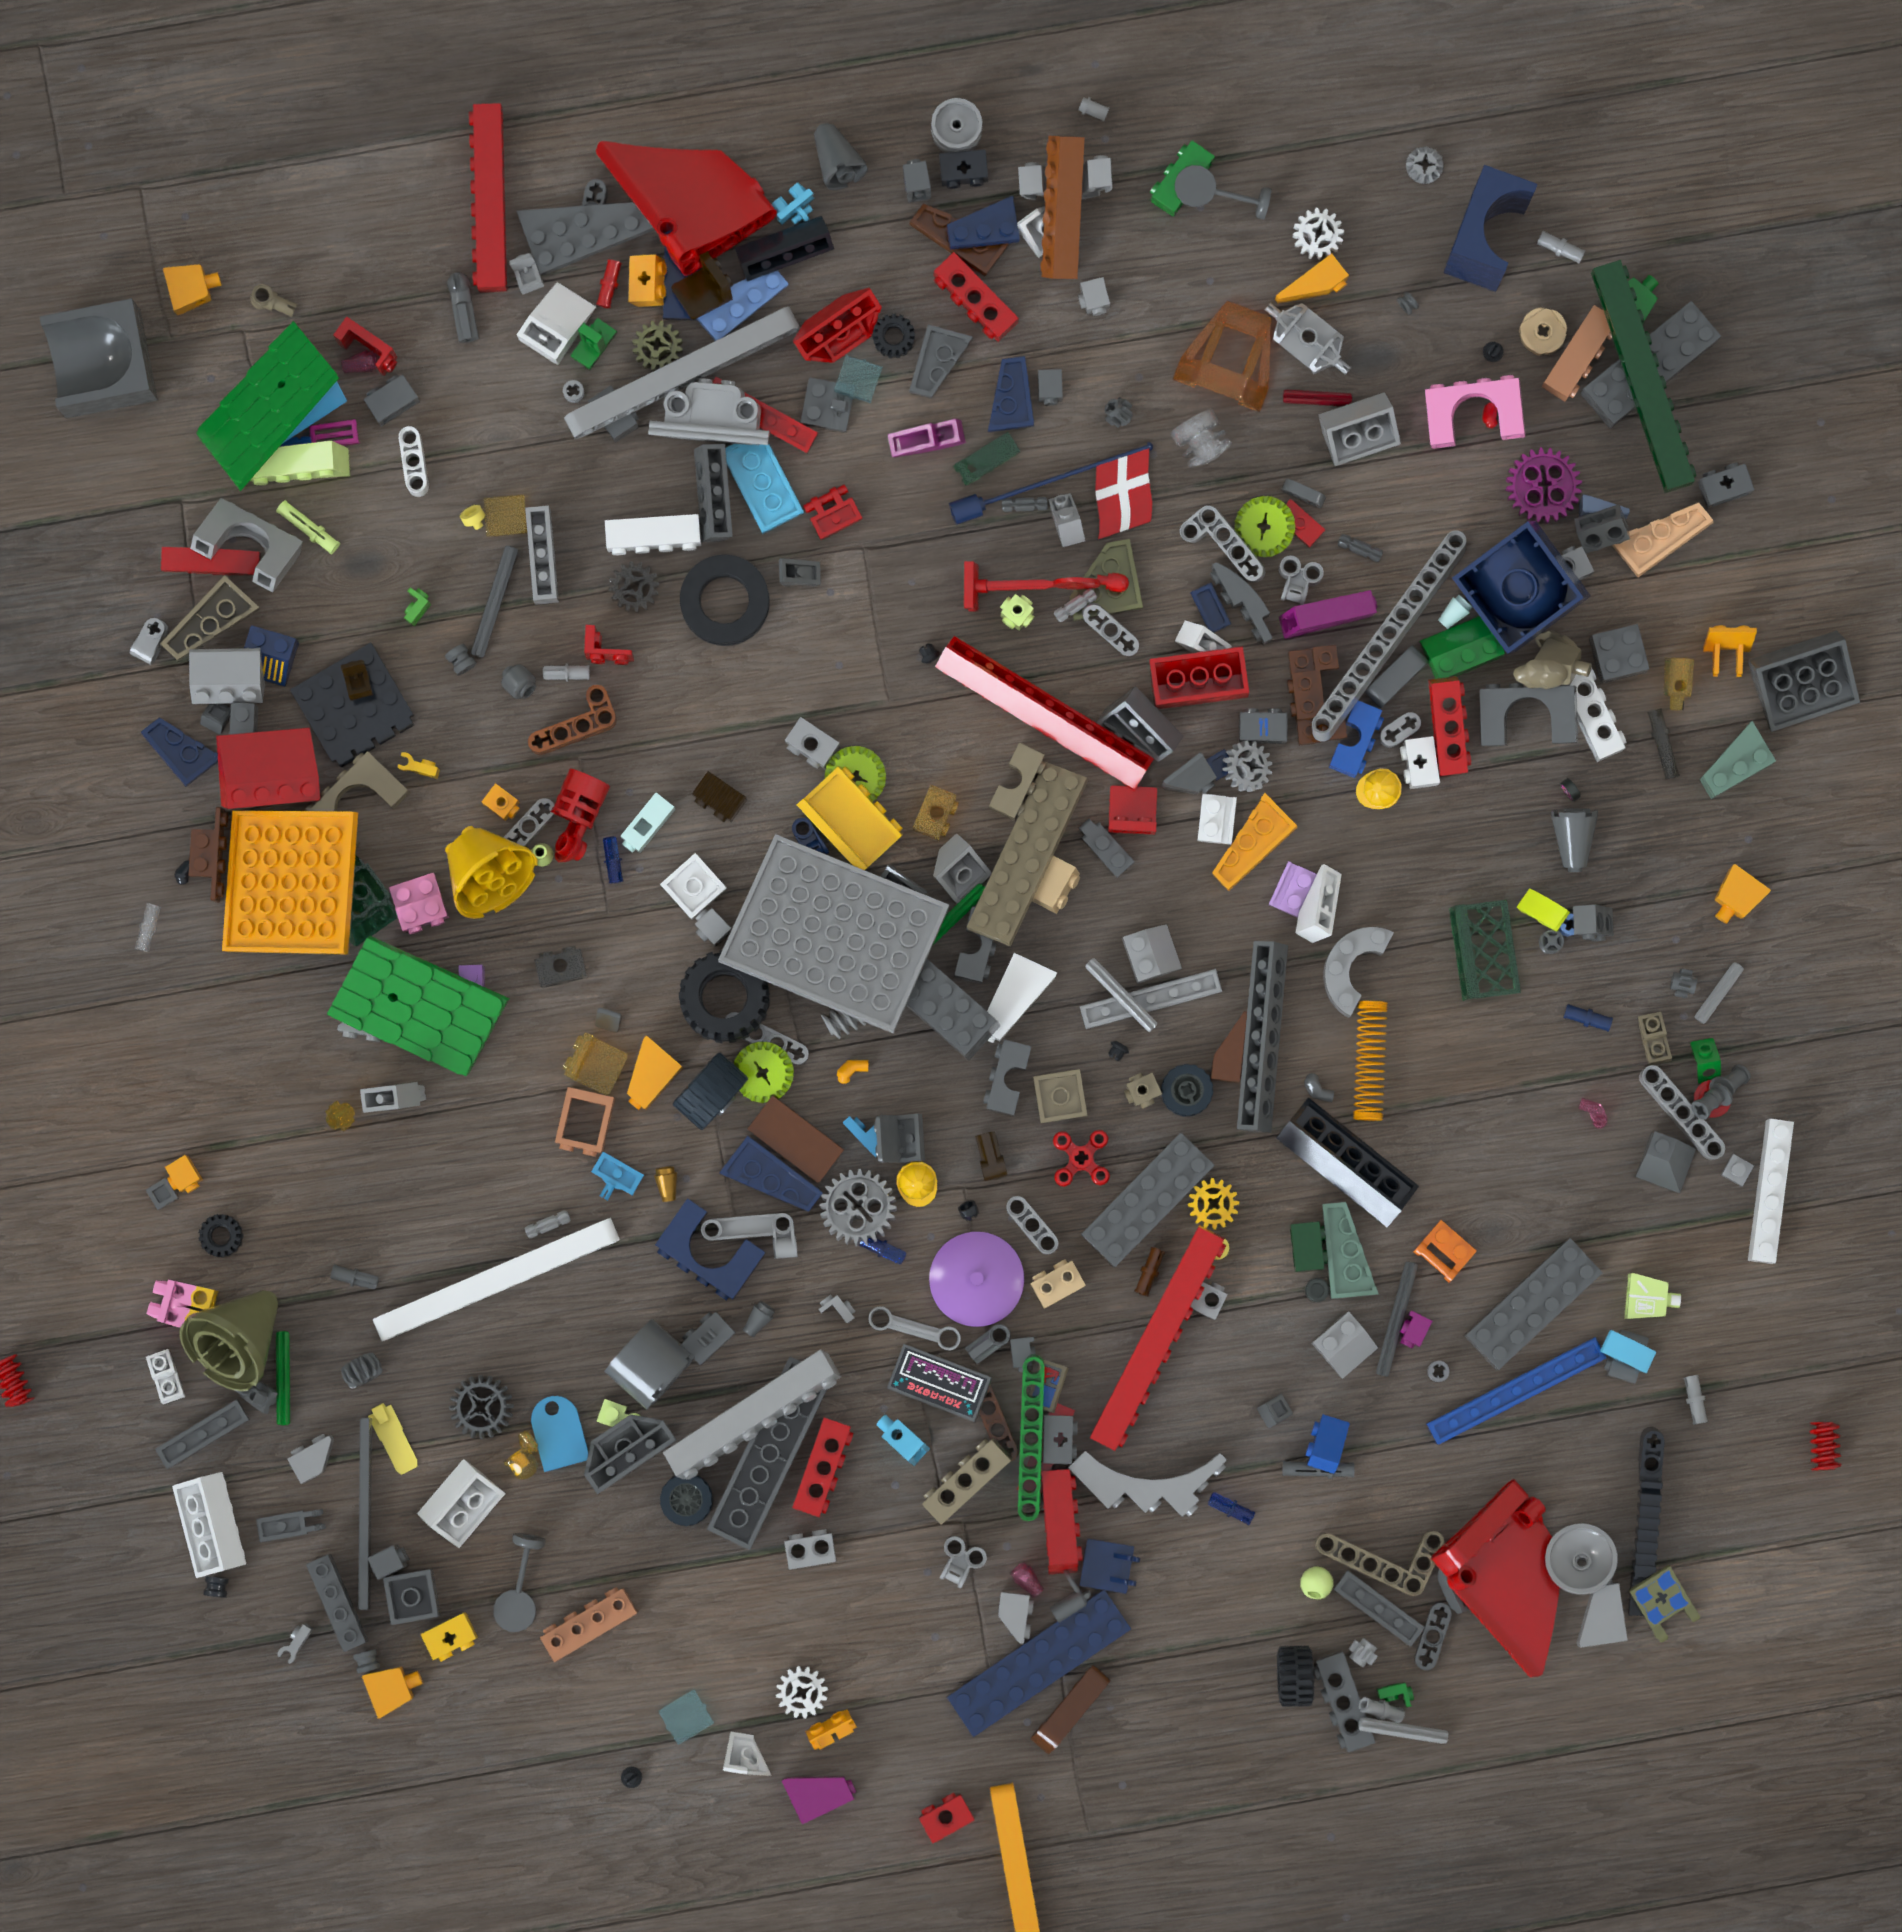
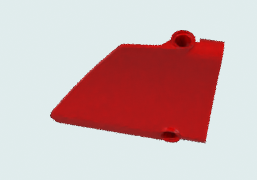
M600 141L597 145V156L658 233L661 243L667 247L670 258L685 276L694 273L702 267L699 255L708 251L712 259L717 258L771 222L777 215L776 209L765 197V193L755 178H751L720 150L667 149L609 141Z
M1512 1479L1453 1537L1432 1555L1431 1560L1445 1574L1449 1587L1529 1677H1539L1543 1675L1560 1587L1551 1579L1546 1567L1545 1555L1552 1536L1543 1523L1542 1515L1546 1510L1545 1506L1539 1499L1528 1497V1494L1518 1482Z

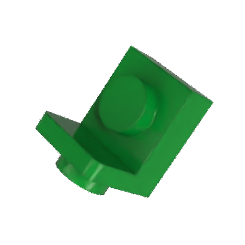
M1405 1682L1376 1688L1378 1698H1384L1386 1702L1399 1699V1694H1402L1405 1707H1411L1410 1701L1414 1700L1411 1686L1407 1687Z

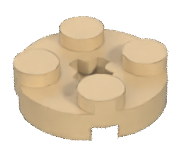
M1536 308L1530 311L1524 317L1519 328L1520 339L1523 345L1537 356L1556 352L1563 345L1567 331V325L1562 315L1553 309ZM1539 326L1549 328L1547 337L1538 335Z

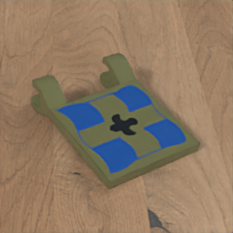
M1670 1565L1662 1568L1629 1590L1653 1634L1661 1643L1666 1641L1668 1636L1660 1624L1684 1609L1687 1617L1692 1622L1700 1619L1699 1613L1691 1603Z

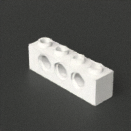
M1591 668L1589 677L1576 674L1571 686L1578 688L1579 685H1585L1589 689L1588 696L1580 695L1577 690V721L1596 761L1599 762L1623 751L1626 739L1622 731H1617L1615 727V715L1611 709L1607 710L1604 703L1606 701L1605 694L1601 688H1597L1594 682L1596 675ZM1595 706L1598 708L1599 716L1591 717L1587 711L1588 707ZM1598 728H1606L1609 731V737L1606 739L1601 738L1597 732Z

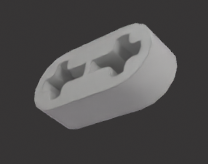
M1413 712L1402 715L1382 729L1380 733L1381 743L1386 747L1397 746L1419 730L1421 726L1420 717ZM1406 718L1416 721L1414 729L1408 727L1402 730L1401 727L1405 725ZM1398 729L1400 733L1394 737L1395 742L1385 740L1387 736L1386 731L1393 733Z

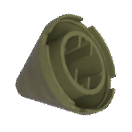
M261 1290L190 1315L181 1325L179 1332L181 1344L189 1359L193 1363L198 1360L206 1368L203 1374L225 1388L235 1391H248L252 1386H256L264 1375L278 1309L276 1295L271 1291Z

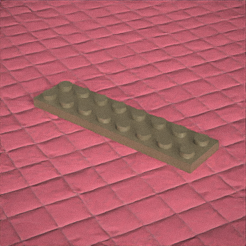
M1048 762L1046 763L1041 775L1038 774L1035 783L1037 784L1032 794L1028 795L1024 804L1025 809L1023 813H1020L967 925L968 930L1011 947L1087 785V777Z

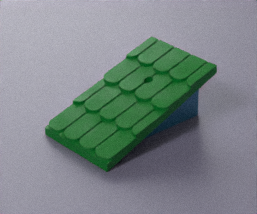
M294 321L268 346L269 350L219 403L220 406L199 426L196 433L240 491L281 444L347 402L337 382L339 379L337 373Z
M369 936L366 938L327 1015L359 1031L363 1030L387 1043L394 1044L429 1062L432 1061L457 1074L467 1076L510 998Z

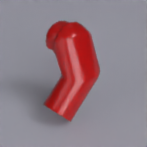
M1492 402L1484 406L1482 416L1483 423L1488 428H1494L1498 424L1496 419L1498 409Z

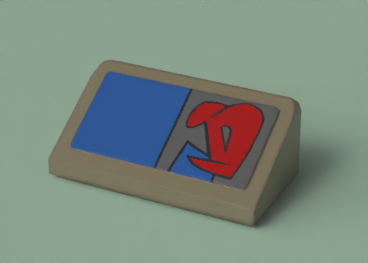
M1044 1360L1043 1410L1054 1413L1069 1368ZM1039 1363V1366H1038L1037 1371H1039L1040 1368H1041L1040 1363ZM1032 1384L1029 1395L1036 1396L1039 1394L1040 1389L1037 1385Z

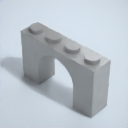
M220 498L194 533L191 549L212 559L222 544L230 538L243 536L256 540L262 545L266 554L255 567L252 582L274 592L300 556L303 541L294 535L282 531L275 525L258 518L253 513L237 507L234 503Z

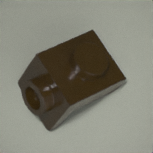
M364 660L351 661L341 665L350 701L373 695Z

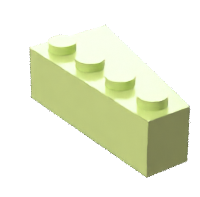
M334 441L282 446L274 452L250 481L254 482V485H266L268 481L285 483L290 480L350 476L349 450Z

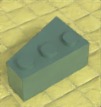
M1753 721L1743 729L1699 779L1711 799L1776 762Z

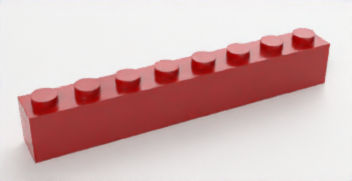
M501 103L473 104V111L469 112V125L473 126L474 134L469 136L470 149L474 148V157H470V170L474 171L475 180H471V194H475V203H471V215L476 217V226H472V240H476V249H472L473 263H477V272H473V285L477 286L479 293L507 292L503 108Z

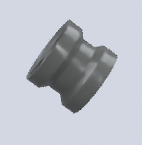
M1547 930L1539 938V947L1546 954H1555L1563 947V935L1559 931Z
M376 1649L353 1655L354 1660L358 1664L357 1674L380 1668V1663L376 1661L375 1657L377 1655Z

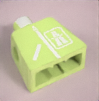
M1635 1273L1628 1274L1624 1319L1666 1316L1667 1307L1680 1308L1681 1294L1668 1293V1282Z

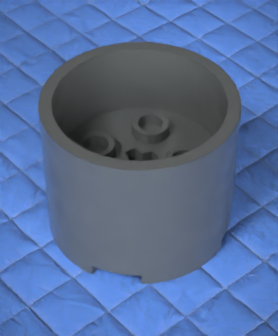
M651 1319L606 1368L605 1373L641 1406L648 1410L672 1386L682 1371L691 1364L695 1356L654 1319Z

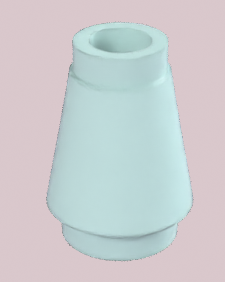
M1460 595L1456 598L1453 597L1438 621L1449 629L1467 616L1472 606Z

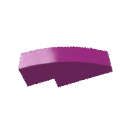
M956 418L888 434L893 458L940 450L966 443L962 421Z

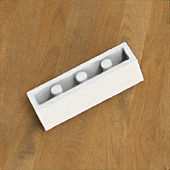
M699 514L605 520L606 548L608 552H612V555H625L626 551L633 550L637 554L649 553L650 549H659V552H671L673 548L677 547L690 551L696 550V546H701Z

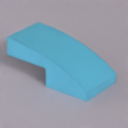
M1612 1330L1609 1331L1600 1352L1644 1373H1647L1656 1354V1351Z

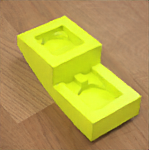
M1530 888L1516 907L1522 913L1538 920L1542 925L1556 932L1570 913L1564 907Z

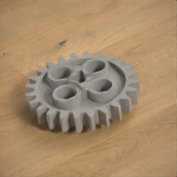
M861 1169L858 1170L857 1175H854L849 1170V1177H845L840 1173L841 1180L839 1182L836 1179H832L833 1188L830 1186L825 1187L829 1195H821L826 1203H821L820 1208L826 1211L820 1215L821 1218H828L823 1223L824 1226H832L829 1229V1233L832 1235L838 1232L836 1239L839 1241L845 1237L847 1245L851 1239L854 1240L856 1246H858L860 1240H863L865 1245H868V1238L870 1237L873 1241L877 1242L876 1234L884 1237L883 1228L891 1229L888 1220H895V1216L890 1213L897 1211L896 1206L890 1205L896 1202L894 1196H889L893 1193L892 1188L885 1189L888 1185L887 1181L884 1180L879 1183L880 1175L877 1174L872 1178L870 1170H868L865 1176ZM860 1186L865 1188V1192L862 1195L856 1196L853 1194L855 1188ZM845 1192L852 1197L857 1205H862L864 1212L873 1219L872 1223L868 1222L858 1209L855 1210L853 1203L844 1196ZM841 1202L847 1203L846 1210L842 1212L836 1210L837 1204ZM874 1203H878L881 1205V1209L875 1213L870 1212L869 1207ZM854 1220H863V1225L860 1228L851 1227Z

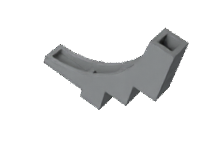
M1086 1451L1068 1468L1107 1509L1111 1506L1115 1509L1124 1500L1122 1495L1126 1493L1144 1513L1148 1510L1152 1513L1161 1504L1159 1499L1163 1497L1181 1517L1185 1514L1189 1517L1198 1508L1196 1503L1199 1499L1193 1493L1195 1491L1200 1493L1209 1484L1206 1480L1212 1474L1218 1476L1226 1468L1223 1463L1227 1460L1219 1453L1205 1465L1187 1474L1156 1480L1133 1478L1117 1473L1099 1463Z

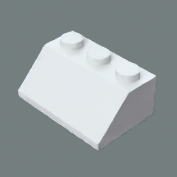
M463 1459L417 1514L433 1530L460 1548L506 1493Z

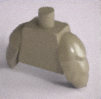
M1549 630L1542 632L1535 638L1537 645L1540 647V651L1535 659L1519 666L1513 672L1516 681L1528 688L1552 689L1561 684H1571L1576 674L1589 677L1592 664L1581 661V649L1569 637Z

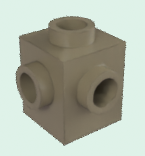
M1139 1073L1129 1078L1130 1083L1126 1084L1127 1090L1124 1091L1129 1104L1134 1103L1135 1107L1141 1105L1142 1109L1154 1104L1153 1099L1162 1095L1153 1073L1144 1077L1142 1073ZM1143 1087L1146 1093L1143 1095L1139 1094L1138 1088Z

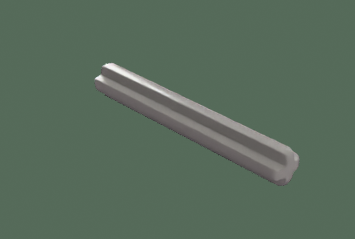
M1092 958L1086 964V969L1148 1032H1151L1157 1026V1022L1095 958Z
M1360 1718L1358 1725L1360 1731L1441 1744L1447 1743L1449 1735L1446 1730L1370 1718Z

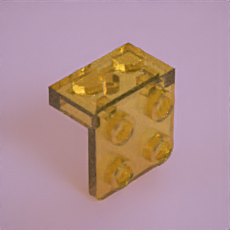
M585 1032L583 1036H578L573 1046L576 1051L573 1057L569 1056L563 1066V1069L566 1070L564 1075L603 1095H609L627 1061L628 1055Z

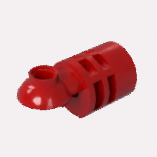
M570 768L561 787V792L556 798L557 801L551 809V813L569 821L565 832L558 837L555 844V859L561 863L571 861L572 859L579 861L584 856L587 844L582 841L586 829L592 830L595 818H597L599 809L603 805L610 786L603 781Z

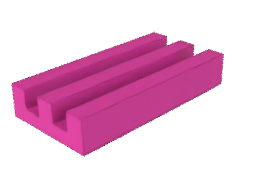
M356 419L309 426L311 443H316V440L353 435V438L335 440L334 442L342 446L359 444ZM352 426V430L315 435V431Z

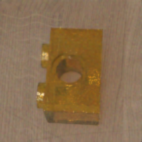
M930 785L914 823L913 831L938 841L941 836L946 837L950 824L947 823L949 815H955L959 802L956 801L957 795ZM940 808L943 810L944 815L941 819H933L930 815L931 810Z

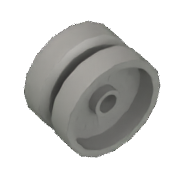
M952 98L945 100L937 106L932 115L931 133L933 141L944 153L974 150L982 136L980 111L973 103L966 99Z

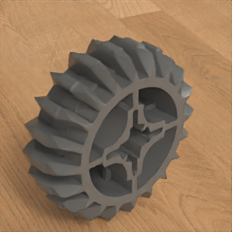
M479 1375L477 1383L473 1376L469 1377L471 1385L468 1386L465 1381H462L461 1385L464 1390L455 1388L454 1391L459 1394V1397L451 1396L450 1400L457 1402L456 1406H449V1410H457V1414L451 1415V1419H460L455 1424L456 1428L465 1425L462 1430L463 1434H466L469 1429L472 1430L471 1438H475L477 1432H479L480 1439H484L486 1431L490 1438L494 1437L492 1429L495 1428L498 1433H501L502 1428L499 1424L508 1426L509 1423L504 1420V1417L512 1418L513 1416L512 1413L506 1412L507 1408H514V1404L506 1403V1400L512 1399V1395H503L508 1390V1387L504 1386L499 1389L500 1380H497L494 1385L491 1384L492 1376H488L487 1381L484 1382L483 1375ZM486 1387L493 1390L494 1393L483 1399L473 1389ZM466 1395H468L472 1402V1408L464 1416L463 1401ZM499 1398L501 1410L498 1418L495 1419L491 1412V1406ZM481 1400V1403L484 1401L488 1402L485 1406L486 1413L482 1414V1411L479 1413L475 1412L479 1407L477 1401ZM480 1415L483 1416L490 1423V1425L486 1427H477L472 1425L469 1421L475 1418L476 1416Z

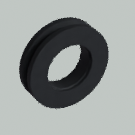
M716 555L706 558L688 572L682 583L680 607L684 620L696 636L710 644L732 646L745 642L761 629L769 612V592L762 574L753 564L741 557ZM729 577L744 585L748 592L749 603L746 612L741 618L732 623L712 621L701 608L703 590L710 582L717 578Z

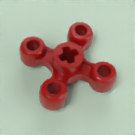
M1095 1130L1090 1135L1089 1142L1085 1146L1075 1145L1067 1132L1060 1131L1054 1135L1053 1145L1055 1148L1063 1150L1069 1155L1068 1165L1057 1170L1054 1180L1060 1187L1069 1186L1073 1181L1074 1174L1081 1170L1088 1172L1093 1183L1102 1186L1109 1181V1171L1104 1167L1096 1165L1093 1159L1095 1151L1104 1148L1108 1143L1106 1132ZM1097 1135L1103 1137V1142L1100 1144L1095 1142L1094 1138ZM1065 1137L1067 1140L1066 1144L1060 1145L1058 1138ZM1079 1152H1084V1156H1088V1160L1084 1161V1165H1079V1161H1075V1157L1079 1155ZM1098 1172L1104 1173L1105 1178L1103 1180L1096 1178ZM1060 1174H1067L1068 1180L1066 1182L1060 1181Z

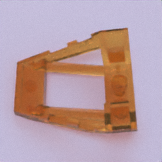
M1227 301L1182 355L1173 380L1195 388V385L1202 386L1239 400V405L1260 412L1269 387L1271 317ZM1224 326L1256 337L1242 375L1210 363ZM1211 334L1202 359H1194L1202 345L1205 343V341ZM1262 350L1257 383L1250 378Z

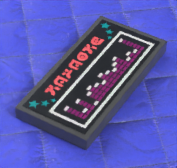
M903 1344L887 1389L976 1422L992 1377Z

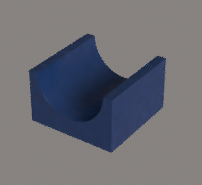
M1484 165L1443 273L1496 292L1509 262L1499 258L1489 247L1484 235V224L1491 218L1503 213H1519L1524 215L1537 184Z

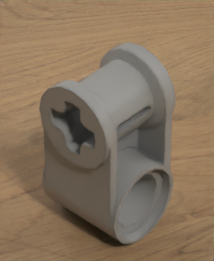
M157 618L147 620L139 636L134 641L130 654L152 665L159 655L160 643L168 635L167 624ZM153 625L161 629L159 633H154L151 630Z

